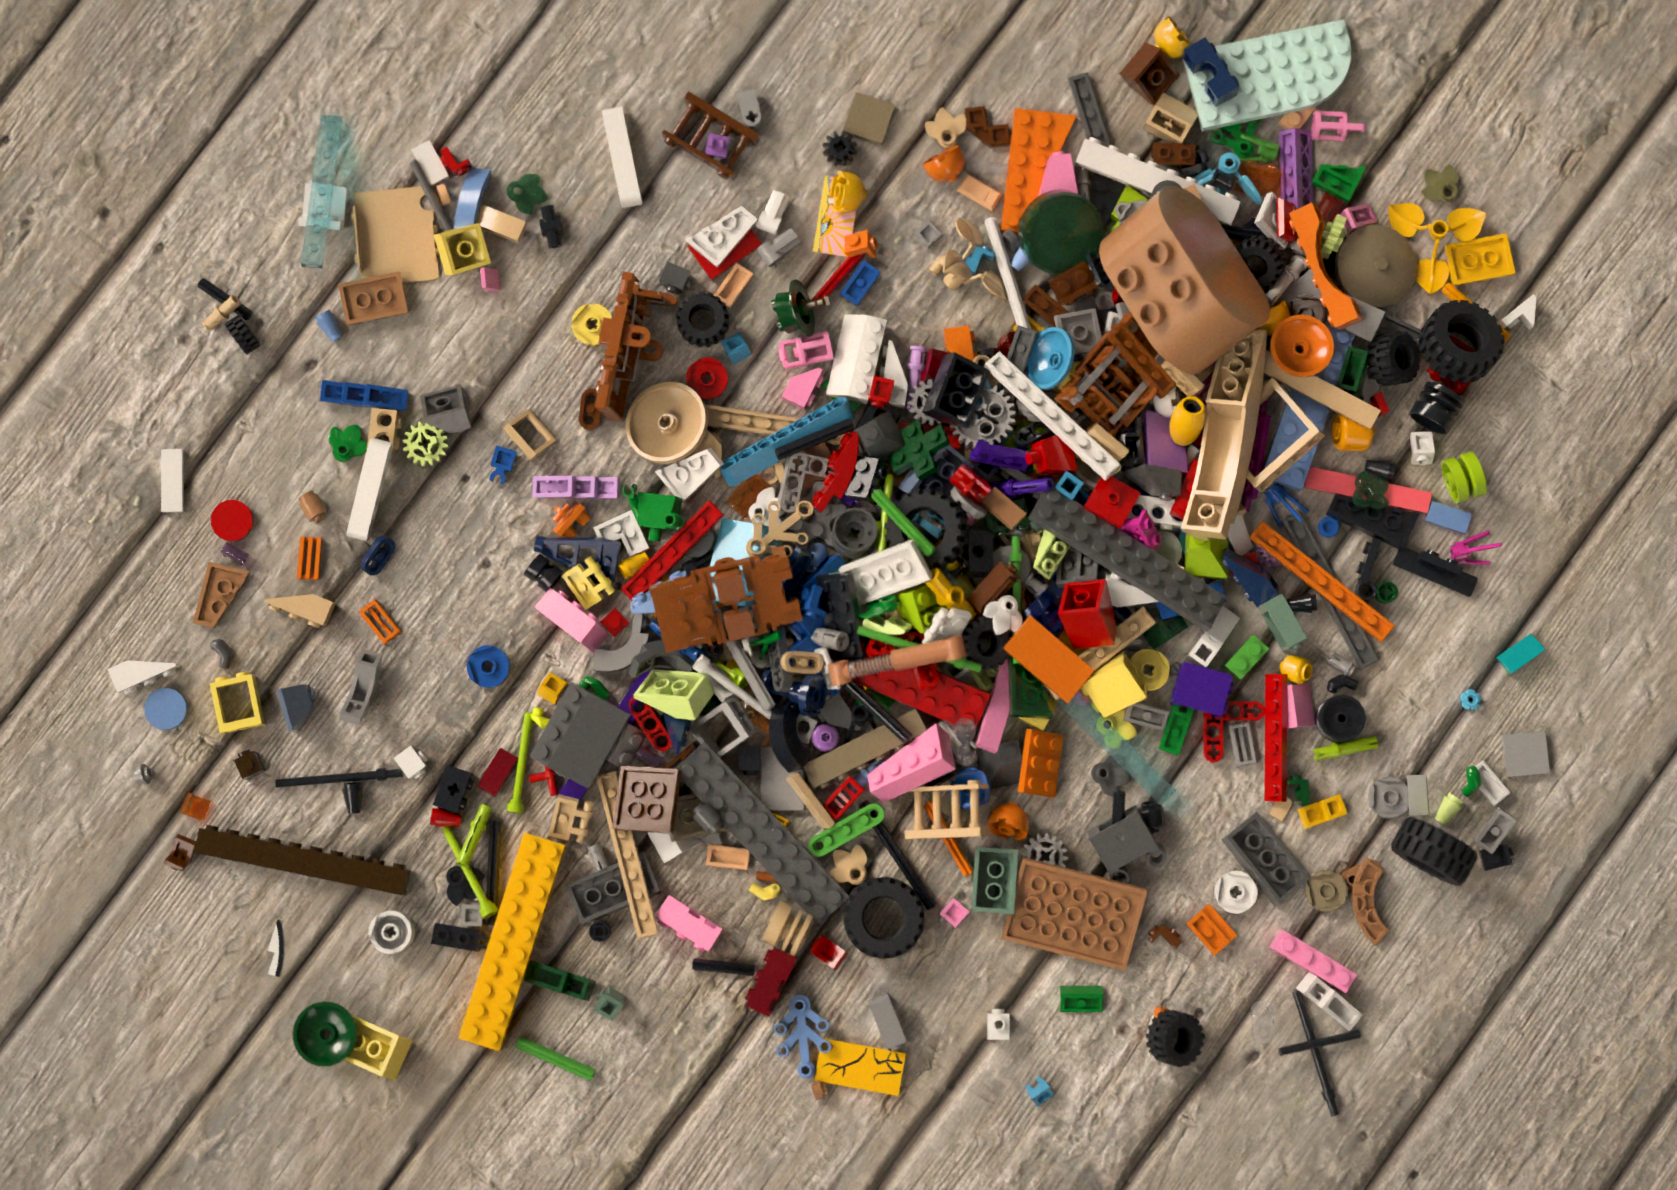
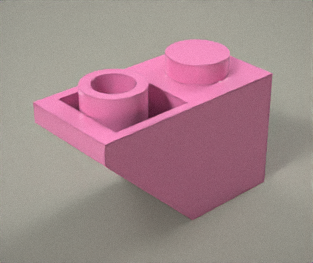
M817 368L791 377L782 394V400L805 410L806 406L810 407L815 399V395H813L815 388H820L824 380V376H822L823 370Z

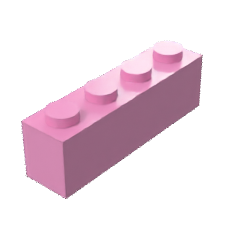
M1284 930L1278 931L1269 946L1271 950L1314 974L1341 992L1347 993L1357 976L1351 970Z

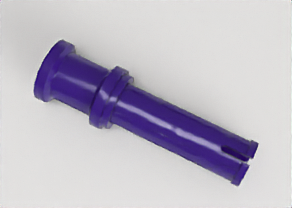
M1051 478L1019 482L1009 479L1007 482L1002 483L994 481L991 484V488L996 487L1006 497L1016 498L1019 494L1052 491L1054 484Z

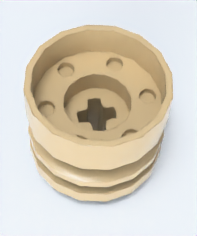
M780 900L761 941L775 946L779 939L784 941L782 951L785 952L788 943H790L793 947L789 954L795 956V953L803 946L810 932L813 915L808 914L805 922L800 920L804 912L803 910H800L796 917L791 916L793 906Z

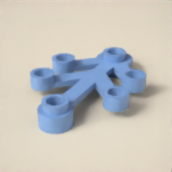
M796 995L790 1000V1012L782 1022L775 1025L774 1032L779 1036L786 1034L788 1026L796 1017L798 1026L786 1041L776 1048V1053L780 1057L787 1056L790 1053V1048L799 1038L801 1064L798 1066V1073L802 1078L807 1079L816 1072L814 1063L810 1061L808 1038L818 1046L819 1051L822 1053L829 1052L832 1049V1044L806 1025V1017L816 1023V1028L821 1032L828 1030L830 1023L811 1009L810 1000L806 996ZM798 1001L803 1003L801 1010L796 1007ZM821 1021L826 1022L827 1026L825 1029L820 1028L819 1023ZM779 1025L784 1026L783 1033L778 1032L777 1027ZM823 1042L829 1045L828 1050L822 1049L821 1045ZM780 1047L786 1048V1054L780 1053ZM804 1066L809 1067L810 1072L808 1074L803 1072Z

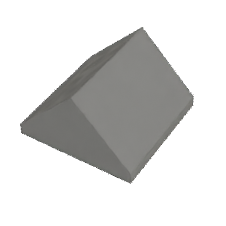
M1351 297L1357 301L1364 320L1344 330L1371 342L1385 311Z

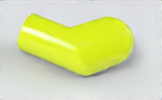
M534 707L531 719L540 728L545 729L550 719L543 716V708Z

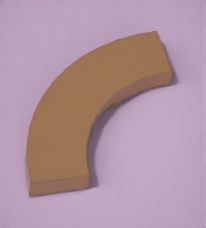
M1365 857L1354 878L1352 906L1360 929L1377 946L1390 930L1381 921L1374 905L1376 885L1384 870L1368 857Z

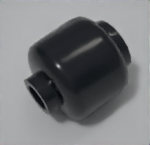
M1145 801L1140 804L1138 810L1151 832H1159V828L1165 825L1163 806L1157 804V801Z

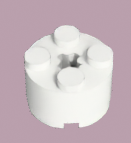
M400 911L382 912L372 920L369 926V937L372 944L378 951L386 954L399 953L406 950L413 942L415 936L413 921L408 915ZM394 927V931H396L397 933L396 935H392V937H390V933H388L387 931L388 929H392Z

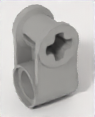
M756 89L736 93L744 125L753 131L759 130L762 127V117ZM750 117H754L755 122L751 123Z

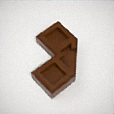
M985 106L964 109L967 131L986 146L995 148L1011 145L1008 124L988 126Z

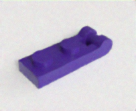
M980 439L969 456L975 462L1025 471L1028 467L1025 455L1030 451L988 444L986 440Z

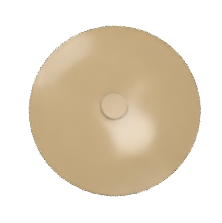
M677 382L658 383L644 390L632 403L626 418V434L630 445L641 457L657 464L675 463L688 457L703 441L708 426V413L703 400L693 389Z

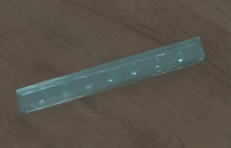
M321 115L301 258L302 267L323 269L343 121L342 116Z
M1043 684L1044 691H1046V693H1048L1054 699V697ZM1078 693L1074 695L1069 703H1065L1061 698L1055 700L1160 805L1176 791Z

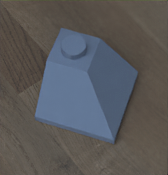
M306 684L277 690L288 731L294 733L300 732L314 707L313 700H316L313 688H309V685Z

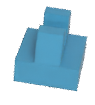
M1041 1077L1036 1078L1039 1083L1037 1087L1032 1088L1030 1084L1025 1086L1037 1107L1054 1096L1047 1082Z

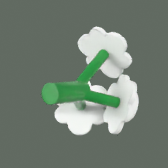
M777 631L767 636L766 633L742 639V647L745 652L749 651L751 663L760 669L770 667L769 655L765 653L769 644L782 639L783 634L781 631ZM764 644L762 651H752V646Z

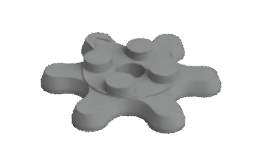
M820 479L815 480L811 491L807 495H800L799 502L809 501L813 504L812 498L817 491L821 492L825 486L824 481ZM786 490L785 493L789 494V498L786 501L792 506L793 502L789 500L790 494L795 495V492ZM843 502L836 504L828 503L823 512L813 508V512L816 514V520L813 523H807L804 519H800L786 531H792L794 534H807V544L799 547L808 551L810 543L816 539L822 540L827 547L834 548L831 540L832 523L841 512L849 508ZM800 509L802 514L807 513L806 509ZM796 511L787 513L785 516L780 517L781 521L783 522ZM798 537L800 542H805L803 537Z

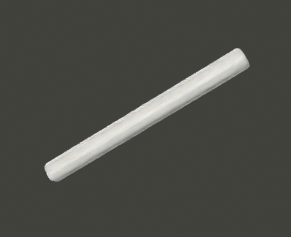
M990 217L984 223L993 251L996 254L995 258L1017 326L1031 329L995 217Z

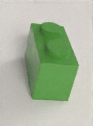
M1253 634L1222 668L1232 675L1236 681H1239L1269 648Z

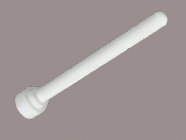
M701 655L693 665L694 670L698 673H707L770 720L772 711H765L758 700L713 668L710 659Z

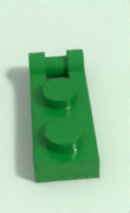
M1172 705L1158 747L1159 750L1179 756L1194 709L1187 708L1186 713L1178 711L1180 705L1178 707Z

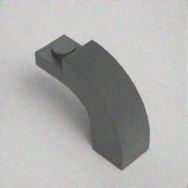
M653 641L643 644L640 653L633 657L629 674L636 678L655 668L695 673L697 671L693 669L695 662L686 654H681L678 651L666 653L663 641Z

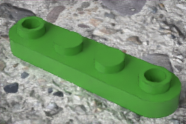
M872 803L860 809L831 828L811 838L808 845L809 851L817 857L826 855L881 823L885 818L884 808L878 803ZM876 810L878 817H872L871 811ZM820 841L824 844L823 849L817 847V842Z

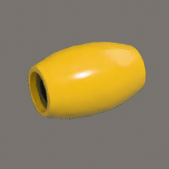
M1193 396L1185 397L1176 405L1172 412L1169 431L1171 439L1177 445H1190L1203 430L1206 413L1204 404L1199 398Z

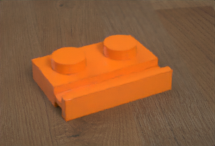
M1210 903L1185 923L1213 956L1238 936Z

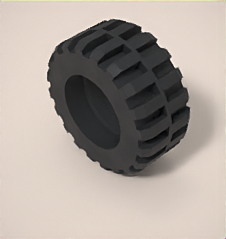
M1452 300L1436 308L1423 325L1419 335V343H1421L1419 345L1420 352L1424 353L1423 359L1431 365L1429 368L1433 372L1437 371L1439 373L1438 376L1442 378L1447 377L1452 382L1459 380L1460 383L1475 382L1487 375L1501 357L1504 350L1503 344L1505 343L1504 335H1501L1503 332L1501 325L1496 323V317L1494 315L1491 316L1489 310L1486 308L1482 309L1479 307L1480 304L1475 302L1471 304L1467 300H1461L1460 302ZM1448 331H1455L1466 336L1472 342L1475 352H1468L1457 347L1450 339Z
M932 489L913 490V493L904 494L900 501L896 500L894 504L910 521L917 513L931 510L937 512L945 522L944 538L935 548L934 553L926 556L918 549L930 571L935 568L944 569L946 565L953 564L958 555H962L964 551L962 548L969 539L966 537L967 532H969V525L966 524L968 518L966 513H963L961 505L954 501L952 497ZM889 517L888 523L885 522L884 529H887L885 540L890 545L888 548L910 541V538Z
M1415 817L1404 819L1391 843V850L1400 858L1429 875L1455 886L1465 883L1478 859L1476 851L1465 844V842Z
M878 877L865 881L851 893L844 908L843 921L848 938L858 950L871 957L887 959L895 958L908 952L917 943L923 932L925 917L921 900L909 885L898 879ZM885 897L895 900L901 906L904 913L902 928L897 934L889 938H879L872 935L864 924L866 907L878 898Z

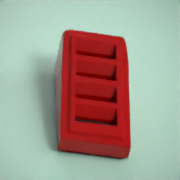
M849 776L822 805L829 815L837 821L865 789L853 777ZM848 783L858 791L856 794L846 786ZM843 789L852 797L850 800L841 792ZM837 795L847 803L845 806L835 798ZM832 801L841 809L839 812L830 804Z

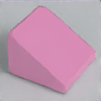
M481 267L483 290L485 292L499 291L500 280L498 270Z

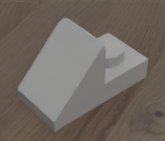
M1498 807L1489 821L1486 820L1474 842L1493 854L1517 822V818L1501 807Z

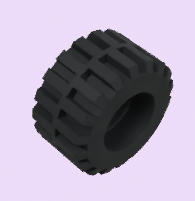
M1254 235L1250 239H1244L1236 249L1247 266V256L1258 255L1266 261L1267 272L1258 273L1249 266L1248 268L1262 290L1267 291L1269 287L1274 286L1284 271V264L1286 263L1285 258H1282L1284 251H1279L1280 245L1278 243H1272L1274 239L1269 238L1266 240L1263 235L1259 238Z
M704 291L697 295L692 293L691 297L683 299L684 302L680 303L679 310L676 313L678 330L685 341L687 340L689 344H695L700 348L702 346L707 348L711 347L713 343L716 345L720 339L725 337V333L729 329V314L725 303L718 296L715 297L710 292L704 294ZM707 309L714 313L715 323L711 328L697 330L691 325V316L697 310Z
M1395 331L1379 334L1373 337L1371 343L1368 344V350H1366L1369 351L1368 371L1369 373L1371 372L1373 380L1376 379V383L1382 384V386H1392L1408 383L1413 378H1416L1417 371L1420 369V351L1417 349L1416 341H1413V337L1408 335L1407 332Z
M976 615L968 622L962 633L967 654L966 659L982 664L981 669L984 670L998 668L997 665L1002 666L1005 663L1003 659L1010 657L1003 647L1011 639L1009 637V634L1012 633L1009 629L1005 633L996 635L993 629V618ZM987 630L991 636V646L986 653L981 655L977 650L976 641L979 634Z
M1164 1010V1013L1160 1012L1157 1014V1018L1153 1017L1151 1020L1152 1025H1148L1147 1028L1149 1033H1146V1038L1148 1039L1146 1046L1150 1048V1055H1153V1058L1157 1061L1177 1067L1188 1066L1190 1062L1196 1061V1056L1201 1054V1047H1204L1202 1039L1205 1038V1034L1202 1033L1203 1026L1199 1024L1200 1021L1191 1014L1176 1010ZM1176 1030H1178V1040L1173 1046L1172 1038Z

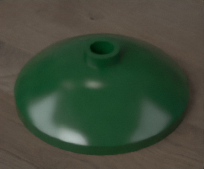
M317 1002L306 1007L297 1017L293 1027V1043L297 1052L305 1061L316 1066H332L342 1062L350 1055L357 1040V1027L354 1018L346 1008L334 1002ZM326 1030L331 1031V1036L329 1038L325 1036Z

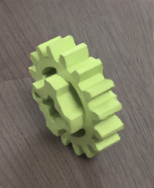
M1337 214L1333 223L1327 222L1322 235L1321 249L1323 258L1328 259L1332 251H1338L1347 232V229L1343 228L1346 217Z
M420 421L417 428L411 425L412 432H405L408 439L402 441L407 445V447L403 448V451L410 452L407 458L409 460L414 458L413 463L415 465L421 461L422 467L426 466V462H429L431 467L434 466V460L440 463V455L446 456L447 454L443 450L449 448V445L444 443L448 440V437L442 436L445 431L437 430V427H431L427 423L423 426ZM426 431H432L437 436L431 437L427 434ZM418 434V438L413 442L414 437ZM424 437L428 442H431L428 444L427 450L421 446L424 444ZM439 446L437 452L433 455L434 449ZM421 451L422 453H424L425 457H420L416 455L414 452Z

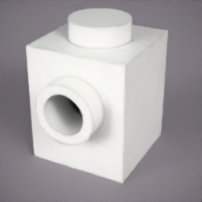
M409 746L394 758L408 779L415 778L417 780L426 773L425 769L428 765L425 762L428 759L421 750L417 752L413 746Z
M992 1009V1013H987L988 1040H1009V1013H1005V1009Z

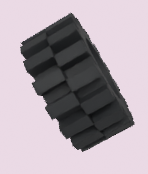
M239 315L225 323L227 330L246 355L261 346Z

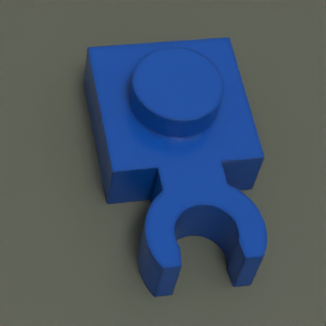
M496 446L490 465L496 469L490 474V482H493L495 476L499 475L502 478L500 484L504 485L506 483L505 471L512 472L517 451Z

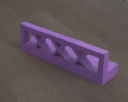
M1298 128L1279 132L1281 199L1294 203L1295 210L1303 207V197L1306 200V205L1311 202L1314 203L1313 185H1311L1313 180L1311 131ZM1301 136H1304V146L1301 143ZM1301 157L1305 160V166L1301 162ZM1302 177L1305 179V187L1302 183Z

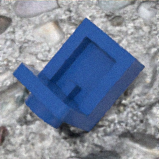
M807 585L802 591L800 610L806 612L805 616L812 619L826 616V611L817 608L823 590L822 587Z

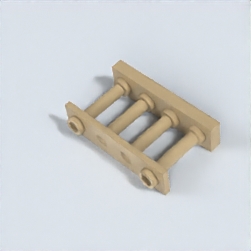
M968 780V785L924 787L923 784L908 791L914 792L915 826H913V830H905V839L990 836V827H982L979 818V789H989V784H980V780ZM960 790H970L971 823L969 828H963V824H961ZM941 791H951L952 824H950V829H944V825H942ZM922 792L933 793L934 825H931L932 829L926 830V826H923Z

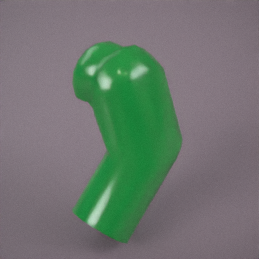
M1469 766L1466 769L1468 784L1461 789L1462 794L1466 797H1470L1482 784L1480 772L1476 766Z

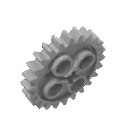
M987 383L979 398L983 402L979 407H976L972 417L973 422L969 427L949 425L950 430H955L952 433L954 438L960 436L958 441L960 444L966 441V448H969L971 444L975 448L977 441L980 439L986 440L988 444L994 445L997 442L999 445H1002L1001 438L1008 440L1006 432L1013 433L1010 425H1016V421L1012 419L1016 416V411H1011L1015 406L1014 403H1009L1011 397H1004L1006 394L1005 390L998 393L997 385L990 389V384ZM995 408L1001 409V413L998 415H992L991 411ZM983 414H985L986 418L982 417L979 420L978 415L982 416ZM991 421L998 422L999 424L995 425ZM984 427L992 428V431L988 434L981 432Z

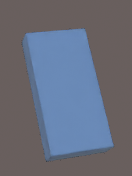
M1431 501L1425 522L1465 535L1472 514Z

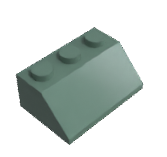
M976 847L971 911L1014 914L1018 850Z

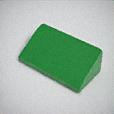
M1060 986V1012H1103V987Z

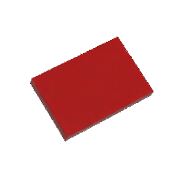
M750 229L718 268L690 245L687 248L712 281L735 265L736 262L738 263L757 250L762 243L753 230Z

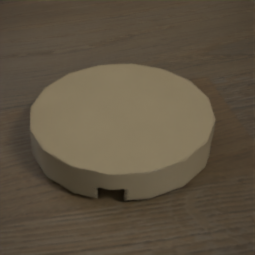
M1320 870L1315 872L1308 880L1305 887L1306 897L1315 909L1322 912H1332L1339 909L1345 903L1348 896V885L1345 878L1338 872Z

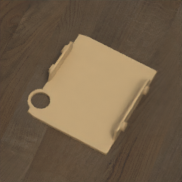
M421 186L353 193L354 206L351 221L354 222L357 254L354 256L355 263H358L360 279L399 271L401 272L403 283L439 279L437 256L439 251L434 235L438 232L437 224L434 222L435 211L433 209L425 210L421 207L420 200L426 195Z

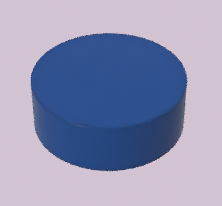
M1324 517L1317 525L1318 533L1324 538L1334 537L1339 531L1338 521L1332 517Z

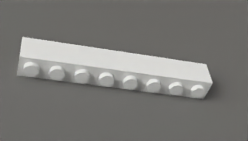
M1090 137L1089 140H1084L1075 161L1076 165L1122 184L1129 185L1151 195L1158 183L1165 180L1175 181L1183 189L1195 184L1202 202L1212 211L1219 223L1231 226L1240 205V201L1236 200L1237 196L1227 192L1225 195L1217 192V188L1210 185L1205 187L1198 185V180L1191 177L1181 178L1178 176V172L1167 169V171L1159 169L1160 165L1148 161V163L1139 161V156L1129 153L1128 156L1120 153L1121 149L1112 145L1105 147L1101 145L1102 142L1098 139Z

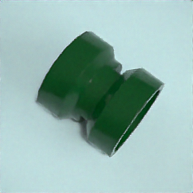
M1387 581L1376 586L1377 594L1374 598L1380 604H1388L1398 596V588L1392 582Z

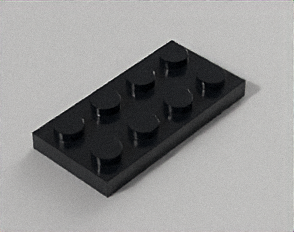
M837 573L816 576L817 585L823 588L820 600L822 610L827 612L826 616H824L826 629L845 632L849 637V644L844 651L830 649L832 659L867 657L865 636L857 634L858 627L862 626V620L858 615L860 610L853 574Z

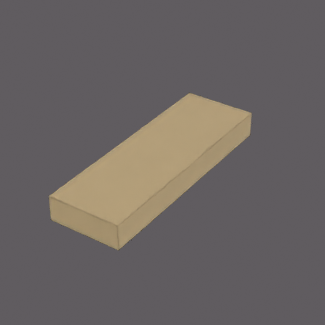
M790 774L785 778L822 829L831 828L835 824L834 820L800 774Z

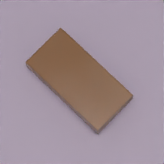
M996 487L980 502L983 507L1010 530H1013L1026 517V513Z

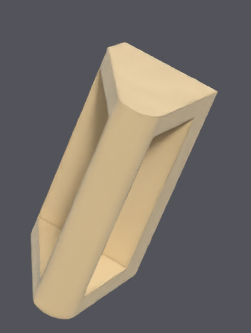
M530 409L503 428L531 462L535 461L557 441ZM526 418L547 441L534 451L515 430Z

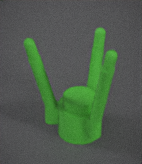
M1240 130L1242 139L1259 145L1258 154L1261 155V157L1239 158L1240 162H1263L1267 164L1269 159L1275 160L1279 149L1278 144L1265 141L1254 135L1253 137L1246 136L1245 131Z

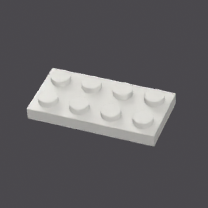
M913 539L839 568L840 573L853 574L859 606L932 578V574Z

